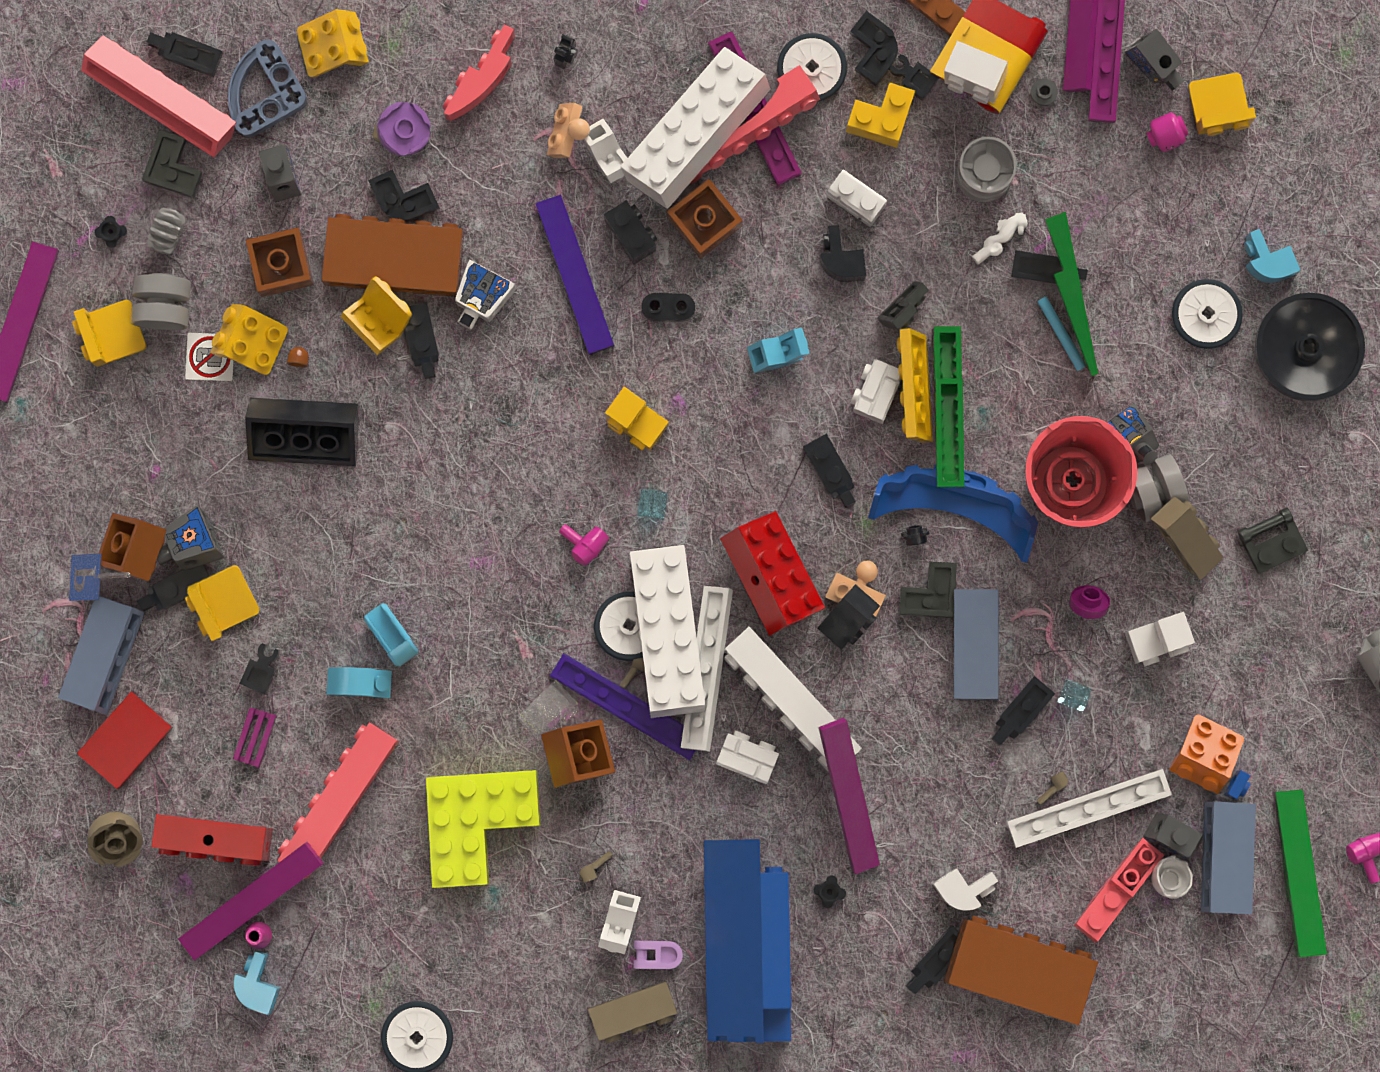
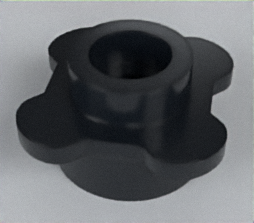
M107 216L99 227L95 229L94 233L97 238H102L109 248H114L117 246V241L127 234V228L124 225H119L115 217ZM110 229L113 230V233H112V234H109V233H108V231H109Z
M922 525L907 527L906 532L901 533V537L905 539L907 546L920 545L928 541L927 535L930 532L927 531V528H922Z
M833 875L828 876L822 884H816L813 889L814 894L819 895L822 899V905L825 908H831L838 899L846 897L845 889L840 888L837 878ZM831 889L832 894L829 895L827 893V890Z

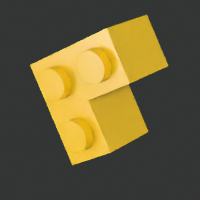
M889 82L882 107L855 100L846 132L897 148L915 90Z
M626 387L622 388L605 412L607 426L618 435L624 432L631 437L629 442L641 451L644 448L651 451L669 426V421L650 409L643 399Z

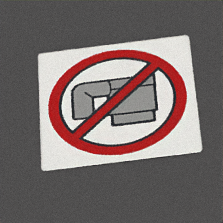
M188 333L185 379L232 381L233 360L210 353L213 347L212 339L215 334Z

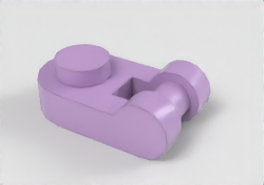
M634 941L636 960H633V968L672 969L677 967L682 961V949L675 942ZM647 949H655V960H647Z

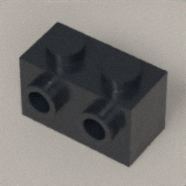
M625 200L605 213L604 220L633 265L656 251V244L654 242L658 239L649 226L645 228L641 223L640 219L643 216L635 204L630 206L628 201Z
M855 584L817 629L842 650L848 642L854 645L864 634L860 629L863 627L867 630L877 619L873 614L880 605Z

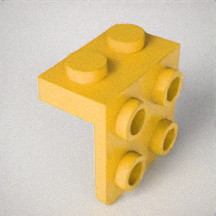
M335 9L297 28L307 74L310 77L320 76L344 64L362 66L369 63L367 47L363 42L360 21L356 12Z
M1239 73L1196 80L1188 85L1198 135L1207 133L1208 136H1213L1231 128H1234V131L1249 128L1256 119L1254 107L1248 108L1242 77Z
M375 276L370 280L362 298L342 313L341 318L378 356L401 337L412 313L409 306L391 291L390 286Z
M123 300L92 312H88L84 308L74 311L76 319L72 323L78 336L82 335L85 345L81 346V350L86 361L90 360L92 364L99 367L146 349V342L141 328L131 324V309L133 305L131 301Z
M231 304L223 314V324L220 331L212 339L213 347L210 353L218 357L230 358L260 374L268 375L286 337L288 328L245 305Z
M237 565L230 566L188 586V596L185 597L187 605L191 612L197 611L201 619L197 621V624L203 636L209 635L211 641L222 637L223 630L259 613V606Z

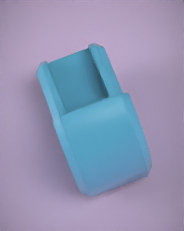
M380 604L364 616L365 623L383 646L395 666L401 667L418 654L417 646L387 604Z

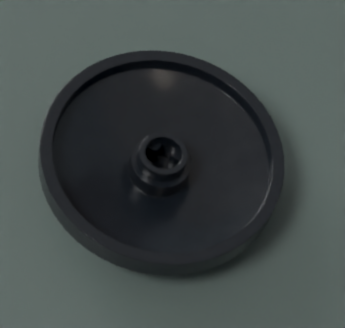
M1300 293L1281 300L1264 316L1256 333L1255 356L1262 375L1278 392L1300 401H1320L1340 393L1356 378L1365 356V338L1358 319L1342 302L1325 294Z

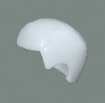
M1175 855L1160 860L1152 871V885L1164 897L1177 899L1187 894L1192 886L1193 874L1188 863L1177 858Z

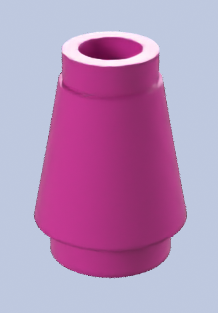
M254 922L246 928L245 941L251 948L263 949L270 943L272 932L267 924ZM255 931L259 933L257 941L251 938V933Z

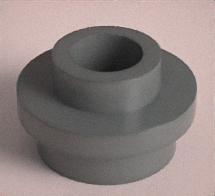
M1039 79L1031 88L1033 101L1041 106L1052 104L1058 95L1056 84L1049 79ZM1043 87L1049 90V94L1046 96L1040 93V89Z

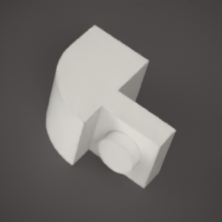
M601 119L590 126L589 135L584 139V142L602 174L612 183L625 176L620 166L626 161L627 157L621 150L612 130L605 120Z
M953 869L932 884L943 901L949 906L959 910H973L981 906L976 896L980 894L983 898L995 890L993 885L998 880L993 872H989L968 886L958 869Z
M614 890L598 947L610 952L625 954L641 897Z

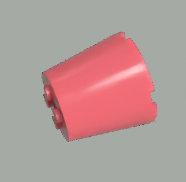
M1073 416L1051 424L1035 439L1026 459L1025 478L1033 501L1046 516L1058 523L1071 527H1091L1109 521L1127 505L1136 486L1137 463L1131 445L1114 426L1089 416ZM1070 475H1073V480H1078L1074 487H1070V483L1066 482Z

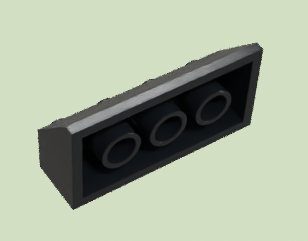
M250 398L245 416L248 460L356 466L359 431L358 404Z

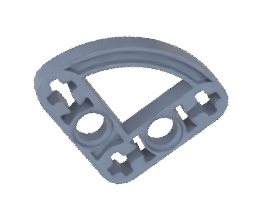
M267 39L263 40L245 53L234 69L228 89L230 116L236 122L235 128L241 136L247 138L254 137L305 107L307 96L276 42ZM264 48L275 49L272 55L277 63L272 65L267 56L262 57L265 53ZM259 61L277 93L242 112V86L251 68ZM279 69H285L289 73L288 79L284 82H277L274 79V74ZM291 86L296 95L301 94L298 97L299 103L287 102L291 98L286 88ZM266 106H277L278 114L274 118L265 117L264 109ZM257 111L261 119L265 122L260 125L259 120H256L251 124V130L248 131L247 128L241 129V127L244 125V119H248L249 121L257 119L256 115L254 114Z

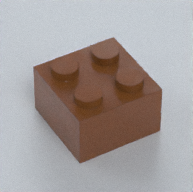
M710 179L706 180L667 211V219L700 259L743 227L742 218Z
M299 227L246 239L257 292L261 297L314 285L303 234Z
M112 513L98 553L101 554V567L149 581L155 571L156 560L160 549L164 545V536L167 529L139 519Z
M602 719L561 727L541 734L554 788L615 773Z

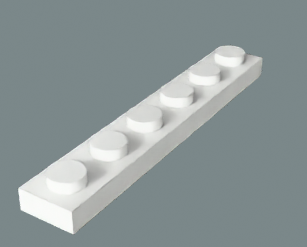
M704 586L696 639L705 711L687 713L685 715L681 748L710 752L733 590L730 588Z
M1160 769L1007 821V825L1014 846L1017 848L1168 797L1172 794L1164 771Z

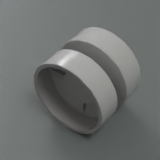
M981 137L969 143L962 152L956 170V179L961 191L970 199L979 202H990L1003 196L1009 189L1016 173L1017 161L1015 154L1006 142L995 137Z
M162 273L135 276L133 279L132 295L147 302L132 305L131 324L137 327L157 330L187 329L189 309L175 305V303L190 300L191 281Z
M1171 454L1156 458L1151 464L1153 476L1144 464L1137 465V481L1130 502L1143 523L1152 521L1151 518L1162 508L1161 502L1166 505L1173 497H1176L1183 503L1185 501L1190 503L1183 476Z

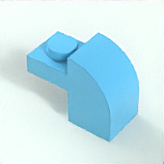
M1260 229L1250 232L1245 237V249L1250 257H1254V260L1250 261L1246 268L1256 279L1266 283H1276L1293 277L1301 271L1291 246L1270 253Z
M802 328L793 329L779 337L760 340L747 347L754 373L791 365L803 360L802 357L810 354Z
M328 667L326 695L390 698L392 671L372 668Z
M255 951L253 956H248L244 971L248 972L247 976L235 974L234 990L237 998L244 1006L270 1015L274 1009L281 987L260 981L269 954Z

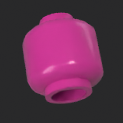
M1172 112L1152 120L1150 123L1151 131L1147 132L1152 147L1158 146L1162 152H1167L1183 145L1186 141L1185 136L1189 135L1182 116H1176Z

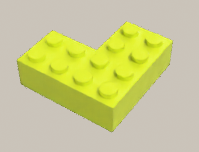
M538 771L426 777L432 888L489 884L486 829L541 826Z

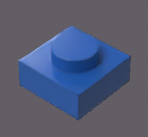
M1237 770L1224 795L1232 800L1238 799L1239 796L1243 798L1251 783L1247 782L1251 775L1242 770Z

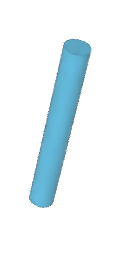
M1047 296L1037 301L1077 372L1087 367Z

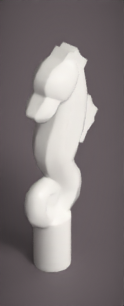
M1016 213L1007 220H999L997 223V232L999 233L988 237L984 241V247L972 256L976 264L979 265L989 256L1001 254L1003 251L1001 243L1009 242L1017 228L1018 234L1023 235L1024 229L1028 225L1026 214Z

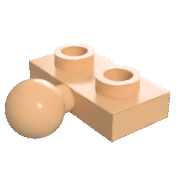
M576 103L559 104V108L554 116L555 124L548 140V156L553 158L570 157L574 139L583 140L589 135V124L584 119H579L582 110L581 105Z
M862 561L856 568L857 581L836 572L825 596L839 603L856 584L881 607L886 595L866 586L868 582L873 581L877 577L878 569L873 562ZM880 607L873 614L875 617L877 616Z

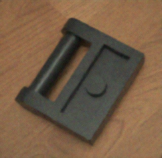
M1288 507L1279 510V514L1252 527H1243L1238 530V535L1258 575L1309 551ZM1284 523L1287 531L1256 546L1254 545L1252 538Z

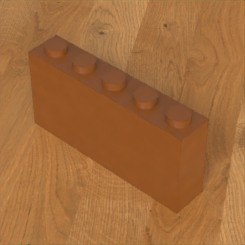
M335 214V218L328 217L322 282L325 286L366 289L370 280L376 276L381 281L386 282L393 292L456 297L460 285L464 231L458 228L459 225L452 223H443L442 227L432 226V223L427 221L405 224V220L391 218L389 222H380L378 218L372 216H363L362 220L351 219V216L347 214Z
M973 915L971 920L963 918L944 979L945 983L1076 1025L1080 1024L1098 965V961L1091 959V953L1076 949L1075 954L1065 951L1066 945L1051 940L1049 945L1039 943L1040 937L1024 932L1023 937L1014 935V928L1001 924H998L997 929L987 926L988 920Z

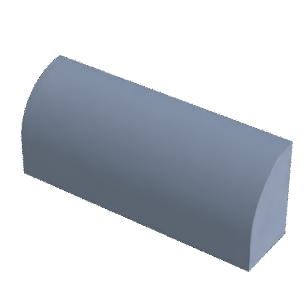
M954 589V699L999 700L998 589Z
M99 596V600H94L58 698L107 715L145 612Z
M1204 802L1201 912L1252 914L1256 804Z

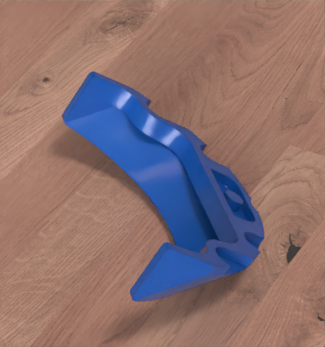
M936 464L934 469H920L918 465L907 466L905 471L891 476L885 474L879 478L868 519L874 520L889 512L913 508L936 509L962 515L981 523L1001 536L1015 550L1020 560L1025 563L1028 561L1038 526L1035 515L1031 516L1020 504L1021 498L1013 491L1011 493L1005 492L997 487V481L979 473L964 470L965 487L937 488Z

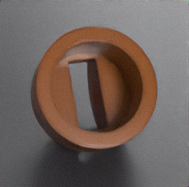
M302 347L291 349L288 353L286 364L301 368L308 367L309 355L306 349Z

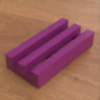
M250 707L233 759L260 768L277 716ZM255 714L259 715L246 755L243 757L241 754ZM264 717L268 718L269 720L256 759L252 760L251 756Z

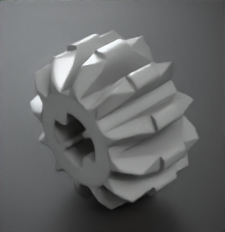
M161 208L150 228L147 240L148 247L161 254H172L174 249H176L185 226V217L173 209Z

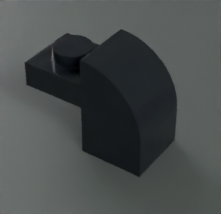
M839 225L828 226L827 234H823L824 250H829L830 253H821L819 258L823 270L828 276L840 282L864 281L867 276L864 249L842 251Z

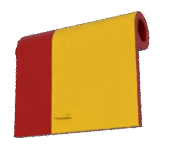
M972 0L931 68L930 73L944 80V69L957 41L1008 61L1007 76L995 103L993 104L988 101L987 104H983L977 101L982 108L999 115L1048 33V30L1045 28L1046 24L1039 18H1029L998 0Z

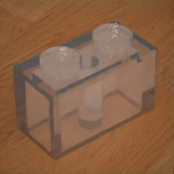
M555 680L516 719L540 742L542 741L541 734L555 730V727L563 720L568 723L578 713L575 708L579 704Z

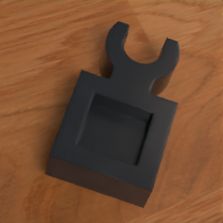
M562 34L560 44L554 50L556 54L553 59L556 66L565 69L567 63H573L578 49L575 48V39Z
M900 54L898 60L903 63L904 67L896 69L891 65L889 71L894 76H903L905 79L901 85L915 90L914 95L923 101L939 78L931 74L930 70L919 62L914 67L910 66L908 58Z
M262 643L258 648V661L249 660L239 684L266 695L276 672V669L269 666L271 662L278 659L280 650L275 649L272 656L266 657L264 650L267 645Z

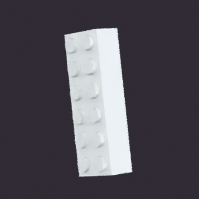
M724 47L620 166L627 181L668 209L771 90L765 73Z
M684 545L631 551L630 556L651 718L705 711V700Z
M748 627L725 648L724 652L727 655L724 657V660L734 671L739 668L745 674L743 680L753 691L758 688L764 696L761 700L771 711L776 708L783 715L780 719L781 722L790 731L794 728L801 735L798 740L809 752L814 749L820 755L817 761L828 771L818 727L836 720L760 637ZM851 737L854 753L857 754L862 748Z

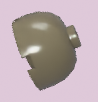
M112 811L100 815L92 822L88 830L87 846L90 856L98 864L106 866L105 863L114 864V867H121L134 861L141 853L143 844L142 831L137 821L130 815L119 811Z

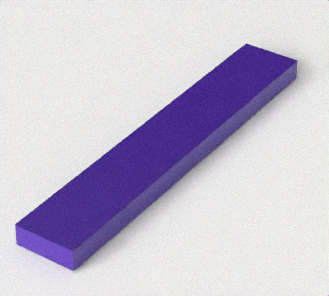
M561 194L537 202L536 207L588 354L591 355L614 347Z
M563 653L550 674L551 678L689 761L691 760L696 750L681 748L683 724L670 716L651 718L648 703Z

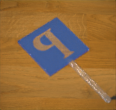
M100 553L71 555L69 601L99 600L100 579L129 578L131 574L129 572L100 574Z

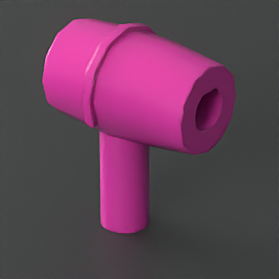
M566 524L559 530L560 534L575 545L571 554L579 564L587 566L594 558L598 557V554L610 539L597 526L584 537H581Z
M1379 832L1363 838H1357L1356 841L1346 846L1349 860L1354 865L1363 863L1369 883L1380 881L1373 861L1374 857L1380 855Z

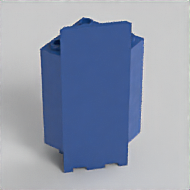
M760 839L704 840L707 1041L764 1043V1041H791L789 872H783L782 867H765V872H760Z

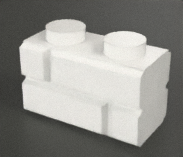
M842 170L828 189L826 196L857 219L861 218V221L869 227L872 226L887 203L885 198L845 170Z
M874 359L872 365L866 364L861 376L865 383L862 390L856 388L850 402L855 405L853 412L883 424L901 381L899 368Z
M735 731L734 735L728 733L716 765L767 785L779 753L774 752L776 747L760 741L759 745L749 742L750 736Z

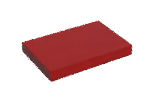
M131 691L77 754L116 789H120L173 727Z

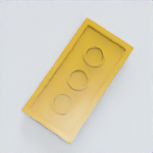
M911 328L900 329V337L897 338V349L901 353L902 361L898 369L899 377L903 380V391L900 393V401L902 407H904L905 418L902 419V430L908 439L921 443L933 442L927 335Z

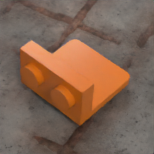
M1196 715L1191 722L1183 746L1172 761L1169 771L1202 786L1208 791L1219 794L1231 777L1244 738L1240 734L1201 715Z

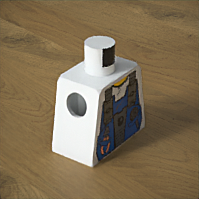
M469 260L455 298L456 304L464 309L457 322L472 330L478 317L488 322L492 321L515 292V284Z

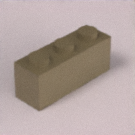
M1173 497L1151 520L1183 567L1201 580L1224 558L1218 550L1220 544L1213 536L1208 535V526L1195 516L1198 513L1195 507L1188 501L1183 503L1176 497Z
M667 981L588 1009L598 1040L605 1039L606 1044L621 1039L620 1033L631 1030L633 1035L648 1029L646 1024L657 1021L658 1025L673 1021V1015L678 1013Z

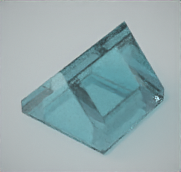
M641 489L637 516L664 520L668 493L655 489Z
M1066 679L1057 702L1083 711L1088 704L1091 689Z

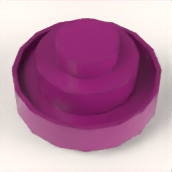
M1082 585L1074 588L1071 592L1069 606L1073 612L1082 618L1099 619L1107 614L1110 607V598L1105 591L1096 586Z

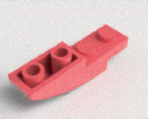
M504 24L501 31L496 30L490 42L493 45L488 54L484 53L478 63L479 71L469 66L466 73L464 71L461 72L456 81L457 90L453 96L449 95L443 105L447 120L452 121L475 108L504 78L512 65L511 57L505 54L515 38L513 28Z
M1142 838L1096 893L1074 926L1092 941L1098 942L1123 907L1136 894L1164 854Z

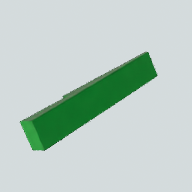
M1062 212L1044 219L1062 267V271L1054 273L1053 277L1091 376L1098 374L1067 215L1066 212Z
M934 326L933 367L937 488L965 487L961 326Z
M1303 789L1274 792L1287 901L1290 904L1296 957L1327 955Z

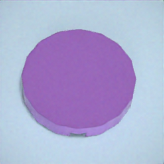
M396 102L388 106L379 116L377 123L378 138L390 153L399 156H409L422 150L427 144L430 137V121L426 113L418 105Z

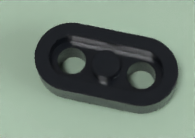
M651 293L643 299L641 308L643 315L651 321L685 322L693 317L695 302L691 296L683 293ZM652 302H658L660 304V308L658 310H652L650 308V304ZM681 302L687 305L684 311L677 309V305Z

